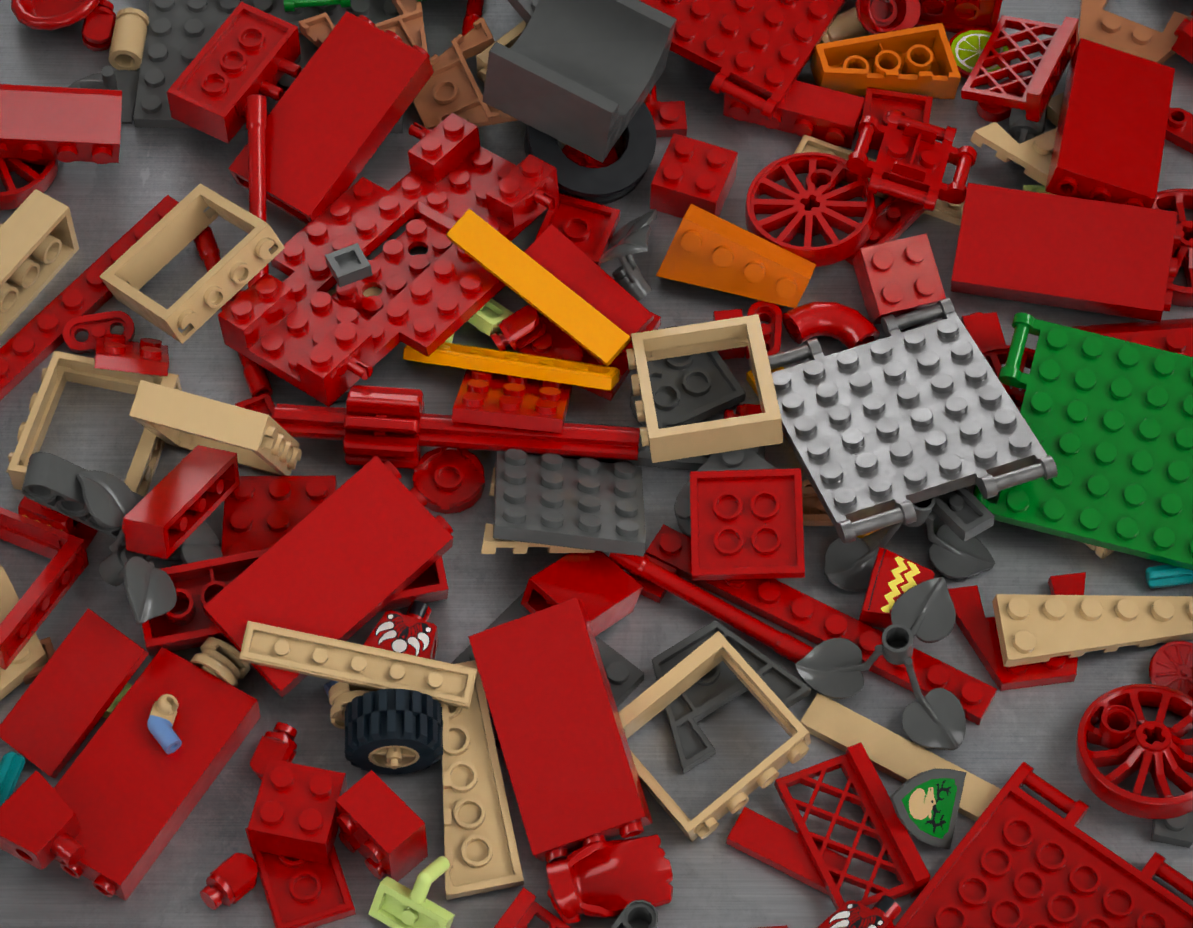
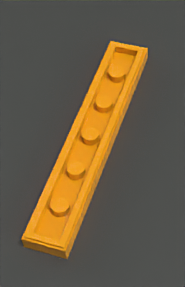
M468 209L446 234L451 242L607 367L631 341L628 334L471 209Z
M447 342L440 345L429 357L408 345L404 347L403 360L610 391L619 382L620 369L616 367Z

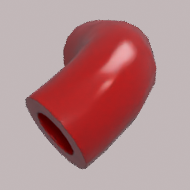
M810 302L783 313L782 320L790 337L797 344H802L817 336H830L843 343L847 349L873 342L880 337V332L875 325L858 310L837 302Z

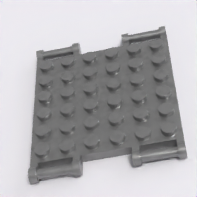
M949 297L939 300L936 305L894 317L892 314L882 317L881 323L886 338L824 356L818 339L813 338L805 341L803 346L768 356L771 370L810 359L808 362L772 372V377L782 418V431L844 544L856 541V536L903 522L904 525L916 522L917 517L913 506L914 503L976 484L983 497L988 499L997 496L998 491L1043 477L1044 480L1057 477L1058 472L1052 456H1048L958 317ZM942 318L941 321H937L902 333L900 331L912 326H916L925 322ZM749 358V359H748L749 367H750V370H751L752 373H753L752 364H751V359Z

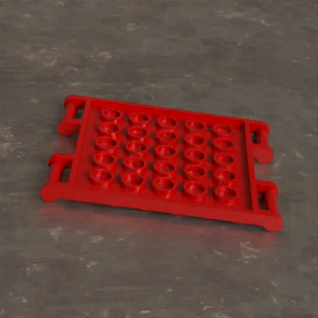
M639 0L677 19L670 51L716 73L710 85V91L718 95L722 92L761 112L760 116L767 120L772 118L813 54L815 44L820 43L846 0Z
M1023 762L895 925V928H1193V907L1152 878L1156 875L1192 901L1193 881L1165 863L1166 858L1157 852L1153 854L1140 871L1081 831L1076 825L1083 819L1090 806L1081 800L1074 801L1033 773L1034 768ZM1025 785L1066 813V817H1061L1020 788Z

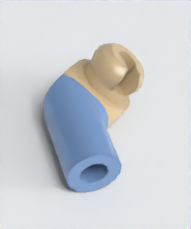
M163 694L155 701L147 721L148 730L166 754L175 752L182 745L181 739L172 729L179 703L171 694Z

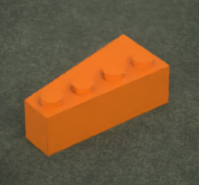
M943 23L815 44L810 65L817 86L856 96H866V90L869 87L930 96L933 99H955L961 80V75Z
M691 204L679 225L656 276L795 308L817 264Z

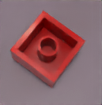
M674 133L651 182L650 209H656L659 212L683 219L689 206L693 204L719 217L736 178L738 152Z
M927 233L860 248L852 259L868 318L874 325L881 324L882 317L891 314L897 317L936 305L939 300L946 298Z
M268 758L247 828L251 850L328 865L339 824L336 821L338 814L335 800L347 791L346 773Z
M372 770L335 800L338 814L336 821L340 827V840L348 850L353 853L357 850L366 859L365 864L376 878L381 879L388 876L398 882L428 857L425 822Z

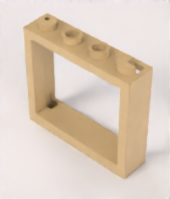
M200 183L99 277L116 300L183 344L285 247L267 222ZM218 216L248 233L246 237L168 309L139 291ZM178 328H181L182 330L185 329V330L181 333V332L178 330Z
M759 314L631 334L633 348L626 349L629 370H636L637 374L630 375L633 396L641 395V400L635 401L638 423L645 422L646 427L639 428L642 447H650L652 463L783 443L782 418ZM748 346L762 413L658 428L647 361Z
M54 351L48 367L42 369L38 393L34 392L31 397L28 419L26 422H22L19 427L18 444L15 452H10L8 455L9 465L6 473H9L13 488L22 490L29 458L41 449L67 381L136 395L140 380L182 391L179 375L168 373V376L97 369L94 368V358ZM145 427L124 481L131 491L143 497L148 492L165 445L163 440Z
M140 380L129 416L168 445L190 451L197 445L235 452L237 453L238 464L280 476H290L292 469L295 470L297 461L301 460L302 450L299 449L300 443L267 414Z
M719 631L618 712L626 738L628 739L723 661L791 737L692 820L687 817L631 751L640 783L691 842L698 837L704 839L713 833L719 826V819L729 811L731 814H734L742 809L749 801V794L759 786L764 789L772 784L779 776L778 770L789 761L794 764L802 759L809 751L808 745L811 744L809 731Z

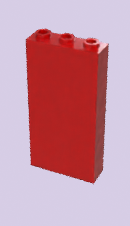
M346 11L267 116V128L265 130L266 201L306 225L310 221L313 222L331 203L348 190L433 75L434 70L429 60V54L417 45L411 47L405 44L396 33L390 30L384 32L378 29L366 16L359 15L357 17ZM248 143L228 168L236 183L249 190Z
M1080 38L1069 62L1045 191L1060 196L1152 208L1157 197L1175 68Z
M968 183L951 279V292L1160 322L1163 311L1170 312L1173 291L1166 290L1168 278L1175 279L1178 258L1171 257L1173 245L1180 246L1183 225L1176 224L1178 212Z
M375 456L203 606L204 613L239 652H241L248 621L347 641L453 546L454 537L451 535L453 529L442 516L437 515L434 517L425 508L428 505L427 501L415 488L408 490L400 481L402 476L391 462L386 461L383 463ZM250 663L281 698L308 676Z
M576 597L468 636L533 856L541 862L546 861L547 863L567 859L570 852L584 847L590 842L606 841L618 835H621V838L634 837L644 832V826L653 824L587 610L582 602Z
M161 647L54 787L55 791L76 814L81 830L74 839L85 847L82 858L73 866H68L56 857L55 860L60 862V867L74 878L79 879L82 875L93 882L94 888L101 894L110 898L116 895L126 901L261 718L258 699ZM163 694L173 695L179 703L172 729L181 739L182 745L171 754L165 753L147 727L152 706Z

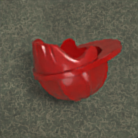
M918 0L856 1L857 19L863 28L871 34L913 28L918 23L921 14Z

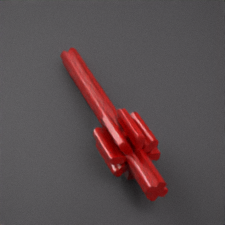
M353 385L347 396V408L277 403L273 419L292 437L343 441L345 461L349 465L364 466L377 456L383 463L389 461L396 468L416 469L421 458V446L489 451L520 449L526 453L533 454L551 453L562 456L638 461L639 428L564 423L562 433L452 422V415L425 413L424 395L420 389Z

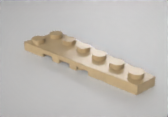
M996 594L992 601L1004 667L1046 662L1051 657L1068 655L1069 658L1080 657L1085 652L1103 650V653L1117 651L1119 647L1135 645L1140 648L1153 646L1158 643L1193 640V596Z
M475 660L456 663V665L477 669L469 709L441 703L443 720L444 857L450 862V867L445 872L446 900L524 885L486 695Z

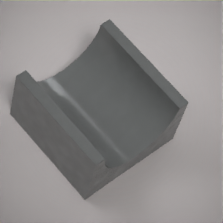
M539 0L528 24L513 46L508 48L495 42L490 49L482 102L603 163L665 71L677 19L639 0Z

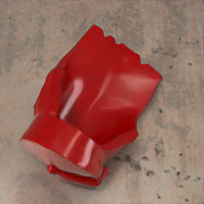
M658 834L631 839L590 842L586 846L574 850L567 856V859L546 863L549 885L547 896L551 899L554 909L566 924L580 922L581 914L600 918L614 917L621 914L623 909L635 900H645L654 907L670 903L673 896V886L670 884L673 880L670 861L664 857L666 853L660 847L661 839Z

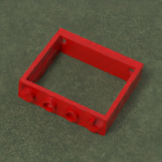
M0 507V539L52 559L0 624V668L6 670L89 565L84 539Z

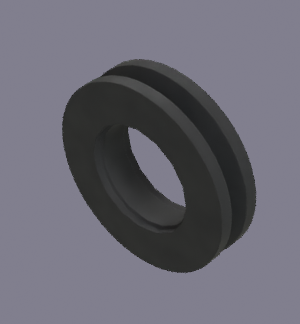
M643 102L621 134L624 143L621 156L607 167L594 169L576 164L566 157L560 149L557 139L529 125L526 126L524 136L526 157L532 154L557 168L559 193L604 205L625 197L641 182L654 156L656 129L652 115Z

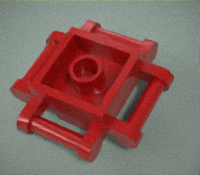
M895 109L891 111L887 126L881 125L873 116L861 118L858 125V140L854 152L848 156L846 166L850 172L870 178L866 192L877 194V192L923 205V209L931 212L934 210L937 199L952 204H961L965 201L966 182L970 167L976 162L977 152L971 146H962L960 148L952 146L957 128L947 126L945 129L903 116L901 111ZM872 140L881 142L875 162L868 160L867 157ZM947 163L957 166L953 181L950 184L942 182Z

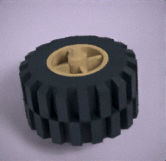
M381 689L357 696L352 699V702L347 704L345 710V758L353 766L367 772L372 770L377 774L400 775L427 769L431 765L436 764L439 758L442 757V707L432 696L414 690Z

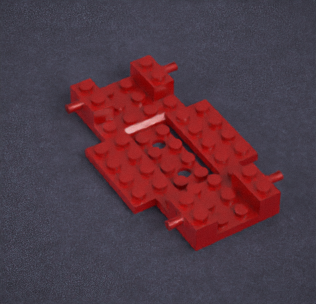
M451 113L433 129H427L419 123L413 122L409 127L408 133L420 141L408 150L411 171L389 190L362 177L331 203L313 222L310 221L283 245L285 248L271 260L272 267L289 277L282 282L268 273L264 274L248 289L238 291L230 299L233 302L218 314L225 345L328 407L360 378L363 380H367L368 377L370 378L373 373V367L400 342L429 357L506 286L451 242L446 234L465 212L471 209L509 241H512L547 208L552 211L557 207L559 187L556 167L532 154H529L518 165L511 163L481 147L478 126L454 113ZM408 221L406 230L400 236L385 242L383 251L372 260H368L371 265L372 276L343 287L337 285L336 292L330 296L328 291L337 282L326 264V254L358 243L365 257H367ZM418 246L428 249L426 254H416L414 256L409 252ZM371 287H377L382 290L378 296L366 297L363 295V292Z

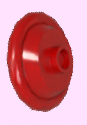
M11 0V10L20 23L34 30L52 31L69 27L86 18L98 6L100 0Z

